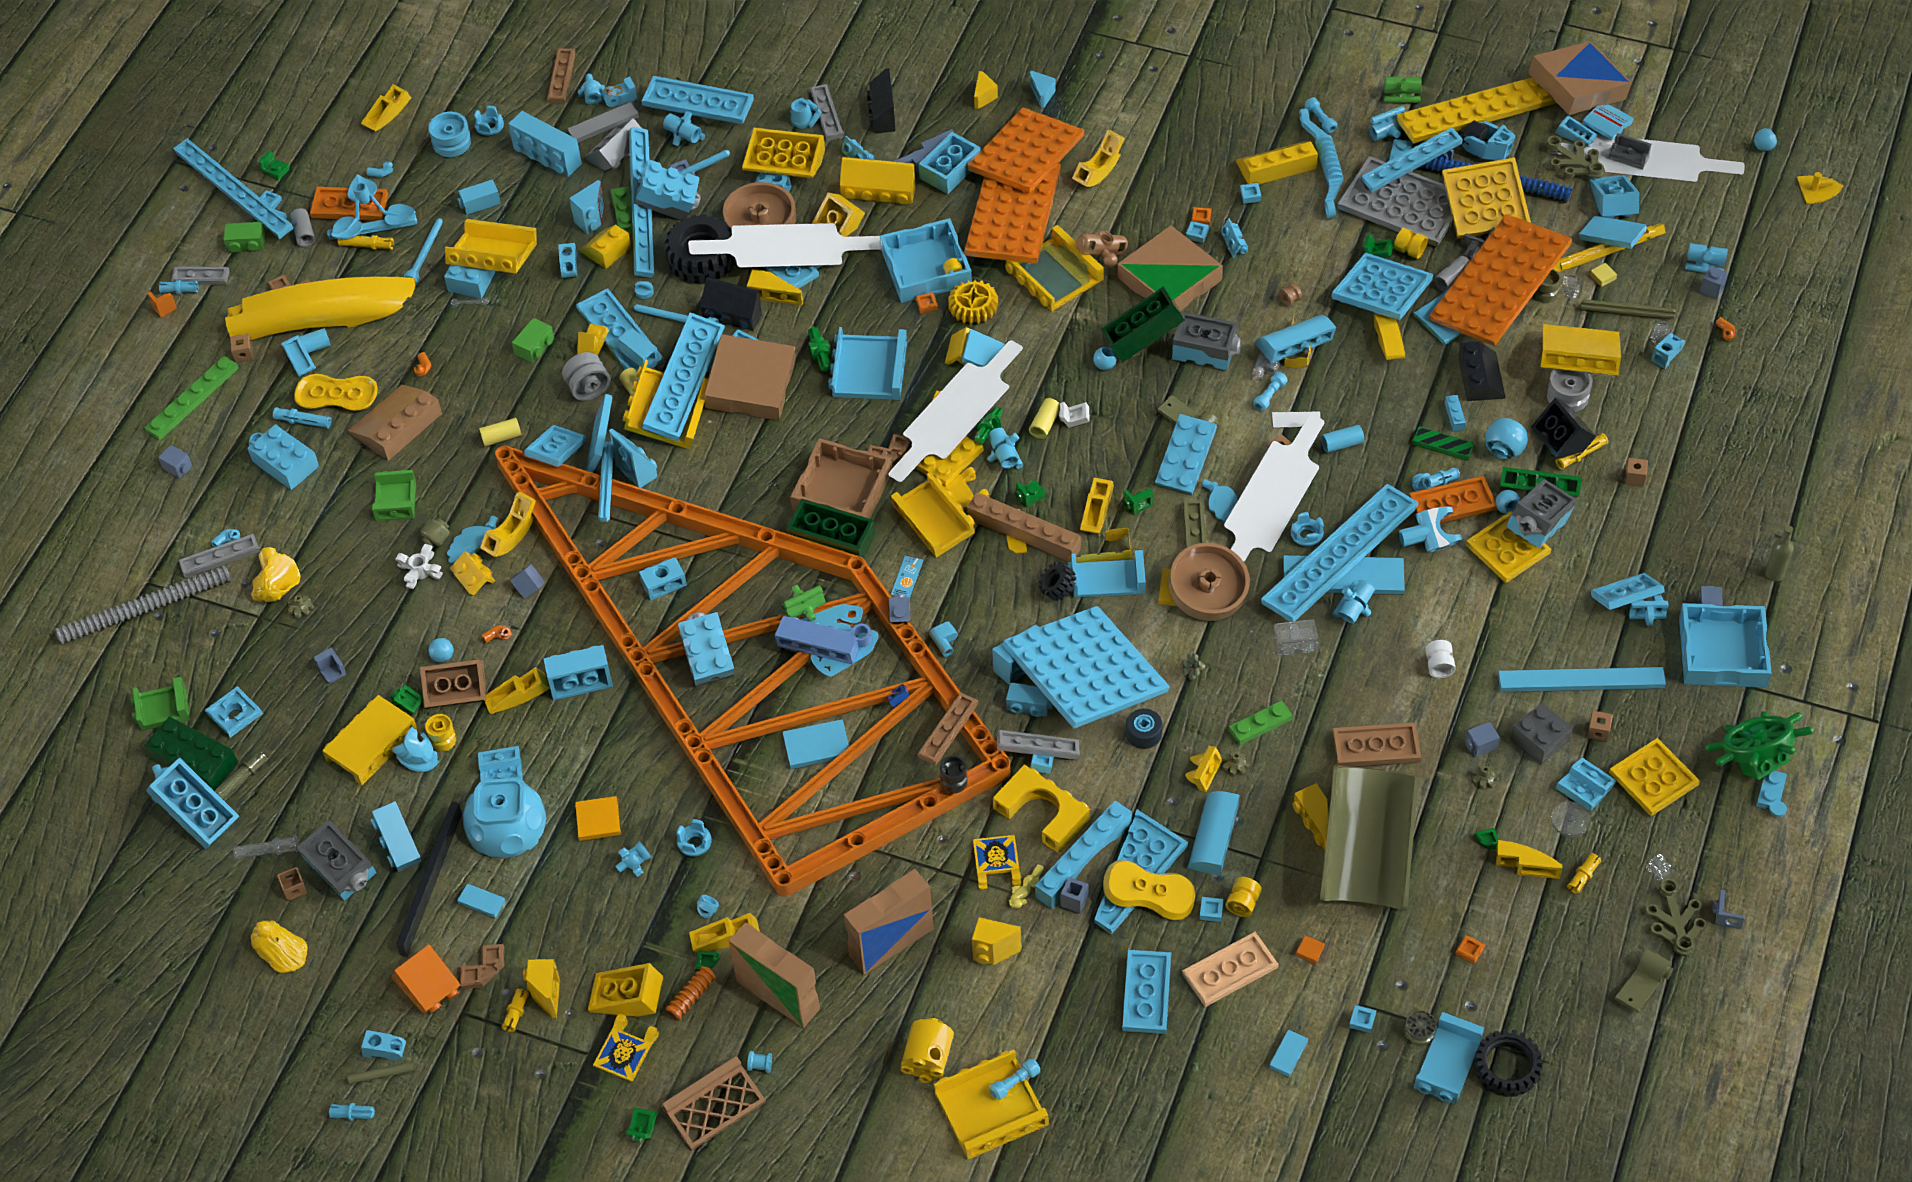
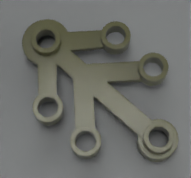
M1550 136L1547 138L1546 147L1550 152H1559L1568 158H1552L1550 161L1551 169L1558 170L1561 166H1569L1564 170V176L1568 179L1574 178L1575 175H1589L1594 179L1605 175L1603 164L1598 162V150L1590 149L1588 151L1587 158L1591 161L1590 164L1585 160V143L1583 141L1577 140L1574 142L1573 149L1576 151V155L1561 146L1562 140L1560 137ZM1570 166H1581L1583 168H1574Z
M1666 878L1661 882L1660 893L1666 897L1671 916L1661 911L1655 904L1647 905L1645 915L1650 919L1657 918L1675 929L1676 935L1664 929V926L1658 922L1652 924L1650 933L1654 937H1663L1671 942L1673 949L1679 955L1688 956L1694 952V939L1699 933L1705 931L1707 922L1703 918H1696L1692 929L1687 935L1684 927L1694 914L1700 912L1702 904L1699 900L1692 899L1689 901L1687 909L1680 915L1675 897L1678 884L1675 880ZM1652 909L1655 913H1651L1649 910ZM1700 923L1703 927H1698L1696 924ZM1654 928H1658V929H1660L1661 931H1660V932H1656V931L1654 930Z

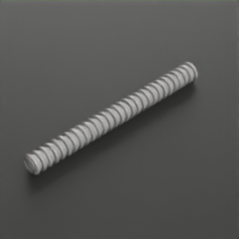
M223 565L221 569L218 567L215 571L210 570V573L205 572V575L199 574L197 578L194 576L191 580L188 578L186 582L181 581V584L175 583L173 587L170 585L167 589L164 587L162 591L159 589L156 593L151 592V595L145 594L146 597L140 596V599L137 600L135 598L132 602L129 600L127 604L122 603V606L116 605V608L113 609L111 607L108 611L105 609L103 613L98 612V615L92 614L90 618L88 616L84 620L81 618L79 622L74 621V624L62 625L60 629L57 627L55 628L57 638L63 645L65 641L71 642L70 639L76 640L78 636L80 638L84 634L87 636L89 632L94 633V630L100 631V628L103 627L105 629L108 625L111 627L113 623L118 624V621L124 622V619L127 618L129 620L132 616L135 618L137 614L142 615V612L148 613V610L151 609L153 611L156 607L159 609L161 605L166 606V603L172 604V601L177 602V599L183 600V597L186 596L188 598L190 594L196 595V592L201 593V590L207 591V588L210 587L212 589L213 586H219L220 583L225 584V581L231 582L228 569Z

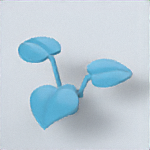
M357 174L348 190L349 199L356 203V217L354 219L348 216L339 219L333 226L331 236L338 239H349L358 235L363 229V223L358 221L359 203L367 204L370 199L386 215L384 218L385 222L390 226H400L406 223L416 212L412 207L404 204L391 205L388 211H385L373 196L377 191V185L373 181Z

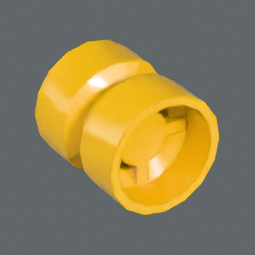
M1403 227L1396 237L1394 249L1402 253L1407 251L1409 256L1419 259L1426 248L1428 237L1419 233L1414 235L1412 230Z
M444 714L431 716L427 720L425 727L433 749L441 752L450 750L456 743V734L451 719Z
M1238 877L1232 887V894H1229L1226 908L1231 913L1240 917L1251 916L1255 902L1258 900L1262 890L1260 884L1248 877Z

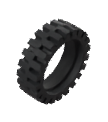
M1503 1029L1502 1033L1499 1030L1494 1031L1493 1035L1489 1034L1486 1036V1039L1481 1041L1475 1056V1071H1477V1078H1481L1480 1083L1483 1086L1487 1085V1090L1490 1092L1494 1089L1496 1090L1495 1094L1499 1096L1502 1092L1504 1097H1509L1510 1094L1516 1097L1520 1092L1522 1095L1527 1093V1090H1531L1534 1084L1537 1083L1542 1068V1055L1538 1051L1537 1044H1533V1040L1530 1037L1528 1039L1525 1038L1526 1034L1521 1032L1520 1035H1517L1516 1030L1508 1033V1029ZM1500 1046L1515 1047L1528 1057L1530 1070L1522 1079L1513 1081L1501 1079L1488 1068L1486 1061L1489 1052Z

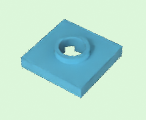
M238 686L205 709L206 714L230 738L263 714L262 710ZM231 711H242L239 715L235 716V719H229L228 715Z

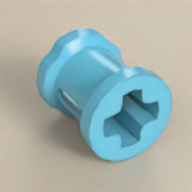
M750 1051L747 1070L758 1069L770 1073L772 1053L764 1055L755 1054L754 1051Z

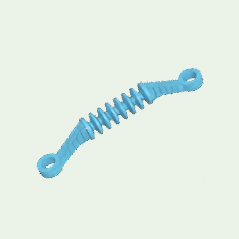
M1307 108L1299 109L1301 126L1316 140L1315 144L1326 183L1329 186L1325 199L1326 216L1328 219L1335 218L1334 200L1344 181L1333 139L1309 120Z

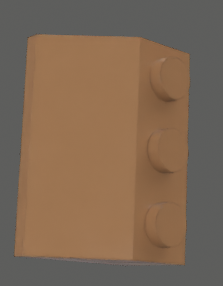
M483 660L420 667L425 707L486 700V677Z

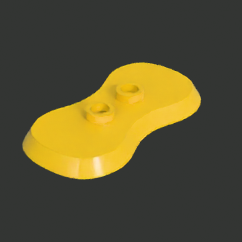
M311 374L298 382L294 399L298 405L307 409L338 406L351 411H363L368 409L374 402L378 387L376 381L367 376L335 379L323 374Z
M1118 860L1109 865L1104 876V893L1115 905L1121 907H1147L1170 920L1184 919L1189 916L1195 902L1194 886L1188 878L1181 874H1156L1146 871L1129 860Z

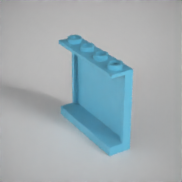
M839 327V333L835 334V346L837 348L833 349V360L835 362L831 363V375L833 377L829 378V389H832L833 397L900 400L907 348V331L899 329L898 337L843 335L842 327Z

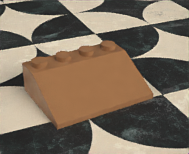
M400 385L349 429L348 433L389 461L442 414L440 404L437 398L425 390Z

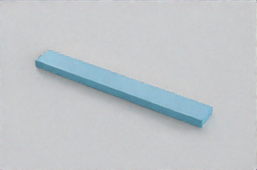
M1663 667L1499 671L1498 673L1500 692L1665 688L1666 685Z

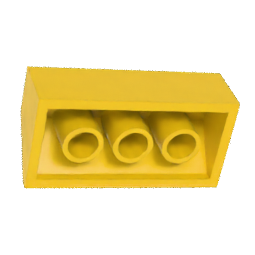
M1306 141L1237 159L1236 163L1247 184L1258 183L1259 185L1317 169L1318 153L1312 142Z
M842 157L841 196L848 199L912 204L916 189L914 164Z

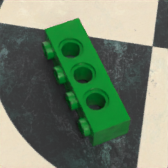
M1503 466L1500 486L1533 490L1545 479L1571 496H1580L1582 477Z

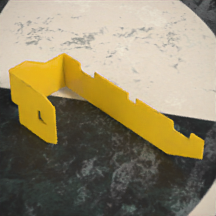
M1311 344L1307 358H1285L1284 366L1290 368L1308 367Z
M1128 528L1106 531L1105 540H1124V536L1127 535L1129 550L1122 553L1107 552L1100 553V555H1081V557H1076V563L1131 559Z

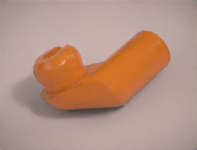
M1720 317L1715 325L1723 330V338L1725 340H1733L1735 337V326Z
M422 352L417 356L420 362L417 365L418 368L414 367V373L419 377L425 376L431 368V363L426 353Z
M496 625L482 634L481 637L485 643L490 642L494 638L508 639L511 636V630L509 627Z

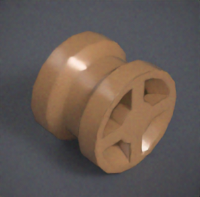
M1291 283L1287 288L1279 291V296L1286 306H1291L1294 301L1302 299V292L1295 283Z

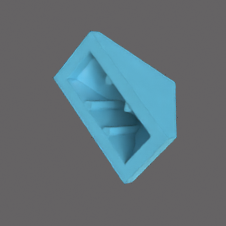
M1030 71V86L1041 108L1046 106L1055 93V78Z

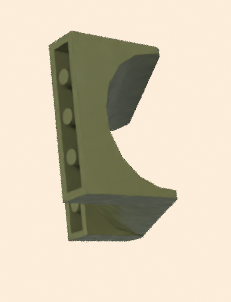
M1334 764L1320 901L1363 902L1407 911L1419 785L1418 774Z

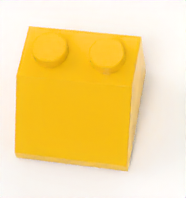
M827 193L812 224L833 223L836 225L837 232L841 236L847 237L858 228L865 212L843 196Z
M617 225L607 227L584 245L580 252L607 269L631 249L629 233Z
M979 917L972 937L973 960L984 965H995L1020 952L1021 927Z
M554 959L528 960L527 968H524L523 971L524 981H527V991H530L532 999L551 1018H557L560 978Z

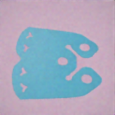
M848 604L837 605L815 613L816 620L814 622L824 626H834L844 631L851 630L850 625L838 623L837 619L853 624L858 623L862 618L863 609L859 606ZM851 610L856 612V616L853 618L848 617V612ZM807 617L801 619V620H803V621L809 622L808 619H807ZM871 630V643L865 647H859L854 663L873 650L878 640V632ZM859 633L858 638H863L867 634ZM811 654V660L816 668L830 677L852 665L824 657L819 662V658Z

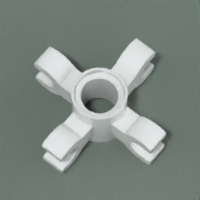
M424 544L421 554H414L410 558L402 553L397 555L395 559L399 562L397 566L402 569H411L404 577V581L407 582L405 585L407 588L414 589L417 580L424 579L428 575L437 580L441 578L443 572L439 571L441 566L428 564V561L434 556V552L431 551L433 548L431 545Z

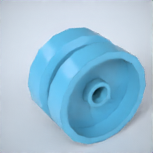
M443 112L436 115L430 121L429 134L432 146L439 155L456 157L469 149L471 136L467 120L463 115L457 112Z

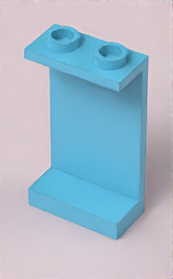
M1135 550V560L1076 563V554H1071L1072 562H1068V567L1076 574L1074 575L1076 580L1073 581L1076 584L1071 587L1074 597L1145 594L1146 581L1143 550Z
M1442 1012L1419 1075L1417 1074L1414 1088L1423 1094H1431L1439 1097L1444 1102L1456 1104L1480 1045L1484 1027Z

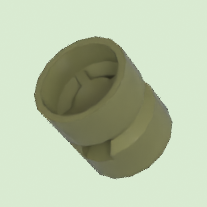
M1555 269L1551 270L1534 293L1536 300L1542 303H1551L1557 299L1561 282V275Z

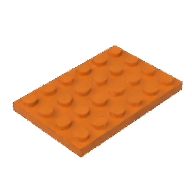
M1023 107L968 163V170L1031 193L1084 136V130Z

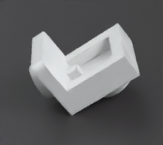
M1065 402L1060 403L1059 418L1068 428L1089 422V406L1086 402L1072 407H1068Z

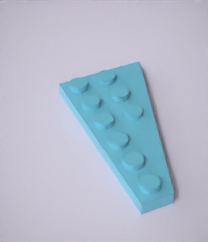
M1137 809L1117 861L1129 860L1146 871L1164 874L1187 848L1188 842ZM1104 895L1094 923L1112 935L1136 906L1121 907L1115 905Z

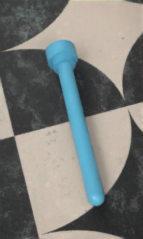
M724 150L679 171V173L685 175L701 170L728 157L730 152Z
M441 218L436 219L412 269L404 275L407 278H414L415 285L419 280L418 272L443 223Z
M639 304L634 306L636 312L686 323L688 318L687 315ZM706 318L719 323L717 318Z

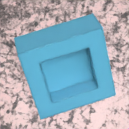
M1258 183L1240 185L1243 204L1261 201L1262 196Z
M1191 221L1186 237L1189 240L1204 243L1209 231V225Z
M1033 754L1030 769L1034 768L1039 773L1050 774L1054 757Z
M1202 897L1200 920L1221 922L1223 899Z
M1355 1005L1349 1028L1371 1033L1376 1010Z

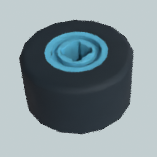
M1142 708L1130 713L1126 720V737L1133 746L1148 749L1157 745L1162 739L1163 722L1157 712Z

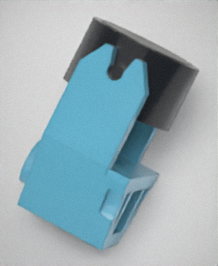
M1473 120L1463 136L1462 146L1466 151L1483 159L1503 160L1511 153L1515 135L1505 125L1498 127L1487 121L1478 122Z

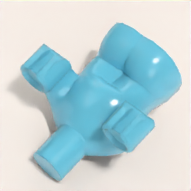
M587 74L585 76L586 81L578 90L579 97L585 96L587 104H597L602 100L601 93L605 86L593 80L592 74Z
M639 841L630 850L624 847L618 852L622 857V861L616 865V868L620 873L626 868L632 869L638 877L644 873L640 864L650 859L651 855Z

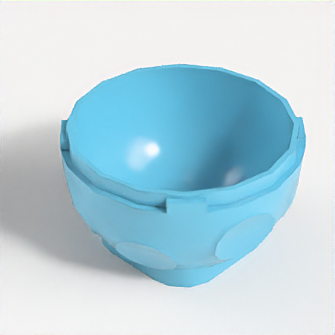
M509 777L480 782L476 786L475 791L470 794L462 813L465 835L472 848L480 854L483 853L490 857L498 858L513 857L531 850L539 843L538 840L544 832L547 820L544 804L536 791L524 781Z

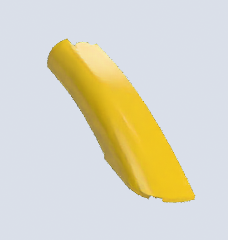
M354 277L287 286L243 298L241 305L228 308V317L225 318L226 326L230 337L249 334L250 340L304 328L347 326L350 328L387 317L403 307L404 301L407 298H411L414 292L415 279L407 277ZM243 340L236 341V345L243 343Z

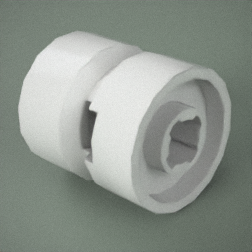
M1446 640L1430 642L1425 648L1430 675L1435 678L1451 676L1456 670L1451 643Z

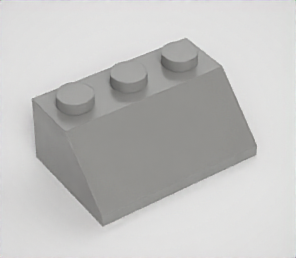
M634 118L617 125L583 158L604 171L610 168L614 170L621 164L620 160L622 158L625 159L630 155V128L641 127Z

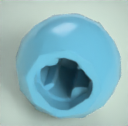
M1764 128L1755 134L1754 143L1759 150L1769 151L1776 146L1777 139L1772 130Z
M1100 347L1096 350L1093 358L1096 367L1100 370H1110L1115 366L1117 355L1110 347Z
M1503 490L1496 497L1497 509L1504 514L1510 511L1513 513L1517 503L1520 501L1519 495L1512 490Z
M446 638L433 640L429 644L428 649L431 659L439 663L449 661L454 651L453 645Z

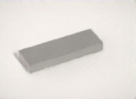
M174 267L171 282L181 280L185 282L197 281L198 285H227L229 268Z

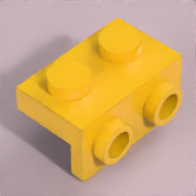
M464 551L450 567V570L469 594L475 595L486 582L493 584L496 580L492 577V571L481 563L482 559L477 554H470Z

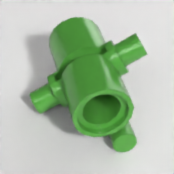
M1385 76L1384 93L1393 94V96H1384V103H1420V96L1411 95L1421 94V77H1405L1402 79V77Z
M798 585L791 588L794 594L793 598L781 604L787 617L803 615L807 617L808 621L816 620L814 609L826 604L821 586L818 585L806 592L800 590Z

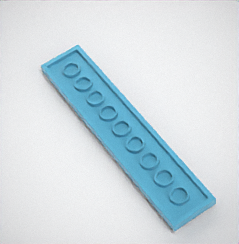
M1386 484L1261 598V604L1294 623L1413 513L1418 506V502Z

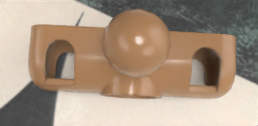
M1101 231L1099 234H1081L1075 242L1078 250L1083 254L1103 255V261L1107 267H1114L1118 262L1116 255H1123L1128 247V241L1125 236L1112 235L1107 231ZM1090 242L1092 243V250H1088Z

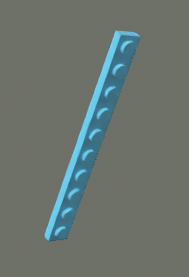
M631 127L629 130L634 275L652 278L654 275L651 209L634 204L639 177L649 159L648 130Z
M188 138L173 148L177 155L258 222H262L263 226L276 237L281 239L293 229L292 224Z

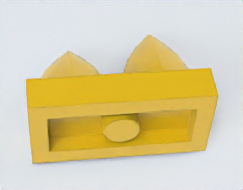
M1208 746L1205 753H1199L1190 757V760L1198 768L1189 771L1185 776L1191 783L1196 784L1199 791L1207 792L1223 760L1217 748L1213 746Z

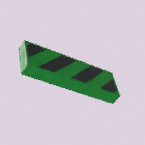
M1419 426L1412 445L1468 461L1475 443Z

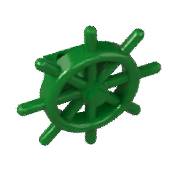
M1763 711L1760 717L1746 720L1736 726L1725 725L1724 730L1727 733L1723 741L1709 743L1705 748L1708 752L1724 749L1725 755L1715 761L1717 766H1723L1731 760L1739 762L1743 775L1759 780L1790 762L1789 755L1795 753V748L1792 745L1795 743L1796 738L1812 735L1814 729L1812 727L1794 729L1793 724L1803 718L1800 712L1784 718L1781 716H1769L1768 712Z

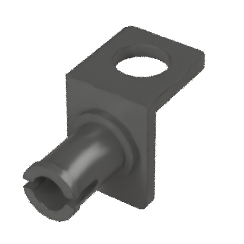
M1494 227L1492 228V230H1491L1489 236H1490L1491 233L1494 231V229H1495ZM1465 233L1464 245L1468 246L1463 256L1470 258L1469 261H1471L1485 243V240Z

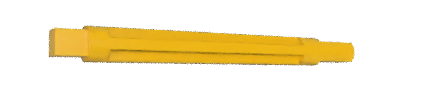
M1658 223L1646 227V231L1636 244L1666 233L1664 224ZM1599 244L1560 258L1553 269L1562 272L1625 248Z

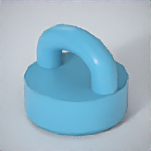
M647 281L636 282V296L640 299L652 297L654 294L653 285Z
M1429 473L1417 474L1413 477L1412 487L1415 491L1426 489L1423 485V478L1430 476Z
M701 895L697 902L698 913L704 918H710L719 907V903L708 895Z

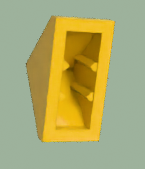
M979 71L974 95L975 109H979L998 98V85L983 71Z

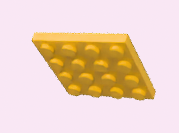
M1515 157L1442 171L1457 239L1464 238L1465 233L1472 236L1489 234L1492 228H1496L1506 214L1531 223Z

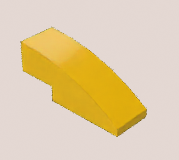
M393 84L385 96H379L361 124L375 132L394 119L412 97L406 90Z
M1374 313V327L1386 360L1405 358L1404 346L1396 319Z
M1093 478L1080 531L1100 534L1114 487L1113 481Z
M535 667L520 678L514 675L486 694L485 703L489 713L500 712L539 696L550 689L545 673Z
M1498 840L1495 865L1517 867V875L1560 879L1562 864L1552 857L1525 845Z
M748 913L733 920L726 917L691 931L689 934L693 951H712L730 947L729 940L745 922L760 932L758 921L751 913Z

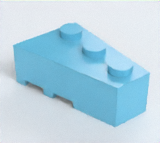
M1034 625L1022 633L1038 628V626ZM1002 644L992 649L993 672L1010 685V683H1014L1025 674L1024 670L1005 650Z
M396 801L372 811L374 818L370 820L375 831L379 830L381 834L379 840L383 849H388L390 855L387 858L391 867H396L397 871L400 872L420 863V855Z

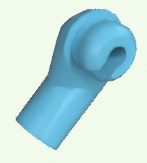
M384 162L383 168L380 169L368 167L367 176L383 178L393 172V164L391 162Z

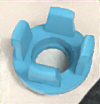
M487 106V113L482 115L478 110L474 113L475 129L479 134L490 136L502 130L504 121L501 114L497 113L496 107ZM487 123H494L496 126L490 129Z
M1308 512L1300 513L1298 520L1292 524V539L1302 546L1318 544L1324 534L1322 519L1318 517L1315 521L1309 518ZM1303 530H1310L1313 532L1311 534H1307L1306 538L1300 536V533Z
M693 819L691 826L684 828L680 825L676 832V836H678L677 845L683 854L699 856L710 848L712 842L711 834L704 827L702 821ZM692 837H699L702 840V844L696 848L693 844L687 842Z

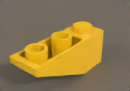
M1317 783L1296 792L1292 804L1297 814L1300 813L1305 827L1314 834L1317 845L1322 846L1324 851H1326L1329 823L1328 804L1326 796Z

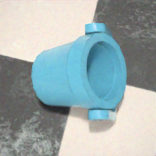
M799 98L791 104V123L796 128H807L808 126L811 128L822 112L812 101Z

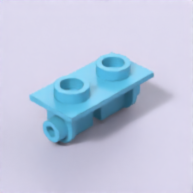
M847 136L844 137L841 152L848 158L875 160L874 155L863 150V147L855 139H850Z
M1228 219L1222 227L1221 234L1232 258H1234L1237 253L1246 254L1248 246L1245 240L1241 239L1243 236L1239 226L1231 223V220Z

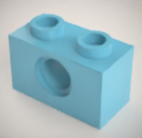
M676 557L665 560L655 566L647 567L639 572L641 584L650 601L687 586L685 574Z

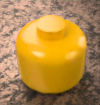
M950 258L943 265L945 274H949L952 270L953 272L963 270L962 264L959 263L957 258Z

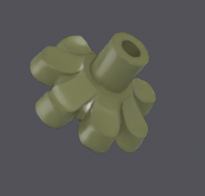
M296 595L294 600L288 601V613L290 615L294 613L296 618H300L301 613L308 615L310 613L309 609L314 608L309 596L302 598L300 595Z
M1189 653L1187 654L1188 661L1183 660V667H1186L1183 670V675H1189V679L1193 680L1200 674V671L1205 670V664L1202 661H1198L1197 654Z
M1231 752L1230 756L1225 755L1222 761L1225 764H1223L1222 769L1223 771L1230 769L1229 774L1231 776H1236L1237 771L1239 774H1244L1246 772L1245 768H1249V762L1245 760V754Z
M1480 765L1479 769H1473L1472 775L1475 776L1472 779V783L1474 785L1479 784L1481 789H1485L1487 784L1490 788H1494L1496 786L1495 781L1499 780V775L1494 773L1495 768L1493 766Z

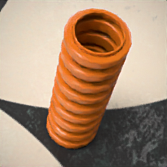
M701 966L699 968L700 971H697L695 976L691 977V981L687 982V986L682 988L683 991H679V996H675L674 1001L670 1002V1006H666L665 1010L671 1018L680 1021L682 1016L686 1014V1011L690 1009V1006L695 1004L694 1001H697L699 996L703 994V991L707 990V986L712 984L711 981L716 979L715 974L708 967Z

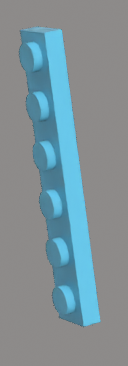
M1451 127L1362 175V181L1371 192H1374L1462 144L1463 139Z

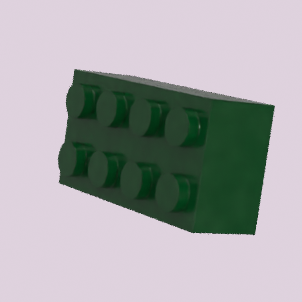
M1163 286L1102 327L1101 330L1111 349L1123 363L1140 350L1148 347L1149 344L1158 338L1163 337L1173 328L1178 327L1185 319L1175 301Z
M801 499L786 528L787 534L864 558L875 536L873 519L805 499Z
M170 716L144 745L149 759L163 767H170L177 759L181 758L214 792L239 763L231 748Z

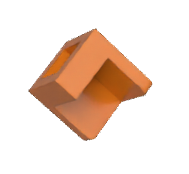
M151 291L147 293L152 307L161 318L177 309L171 293H166L157 299Z

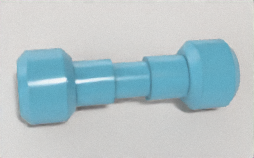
M1315 97L1309 98L1305 102V108H1307L1309 113H1313L1319 118V121L1322 123V129L1326 133L1334 132L1337 128L1335 120L1323 113V110L1320 108V102Z
M1276 372L1271 377L1268 389L1262 395H1257L1253 400V405L1257 410L1265 411L1270 405L1269 400L1272 398L1273 393L1285 386L1287 383L1285 374Z
M1029 1058L1023 1062L1022 1068L1016 1071L1014 1075L1007 1077L1003 1081L997 1080L992 1083L989 1088L991 1094L995 1099L1001 1100L1007 1096L1008 1090L1013 1088L1016 1083L1023 1081L1027 1077L1033 1078L1040 1073L1039 1065L1034 1059Z

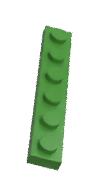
M225 356L219 359L145 426L146 432L160 441L239 369L237 363Z

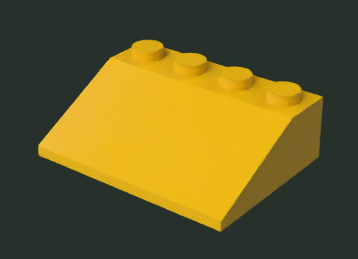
M754 128L742 170L813 178L822 163L825 153L824 135Z

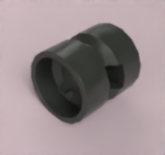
M947 756L940 763L941 786L946 792H962L968 784L967 764L960 756Z

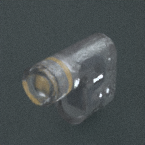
M1260 354L1251 374V380L1258 383L1261 382L1263 374L1273 376L1278 372L1279 361L1271 363L1264 354Z

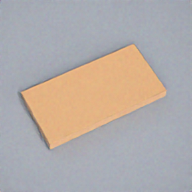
M1253 932L1182 970V975L1204 1007H1207L1278 968L1279 964L1257 933Z

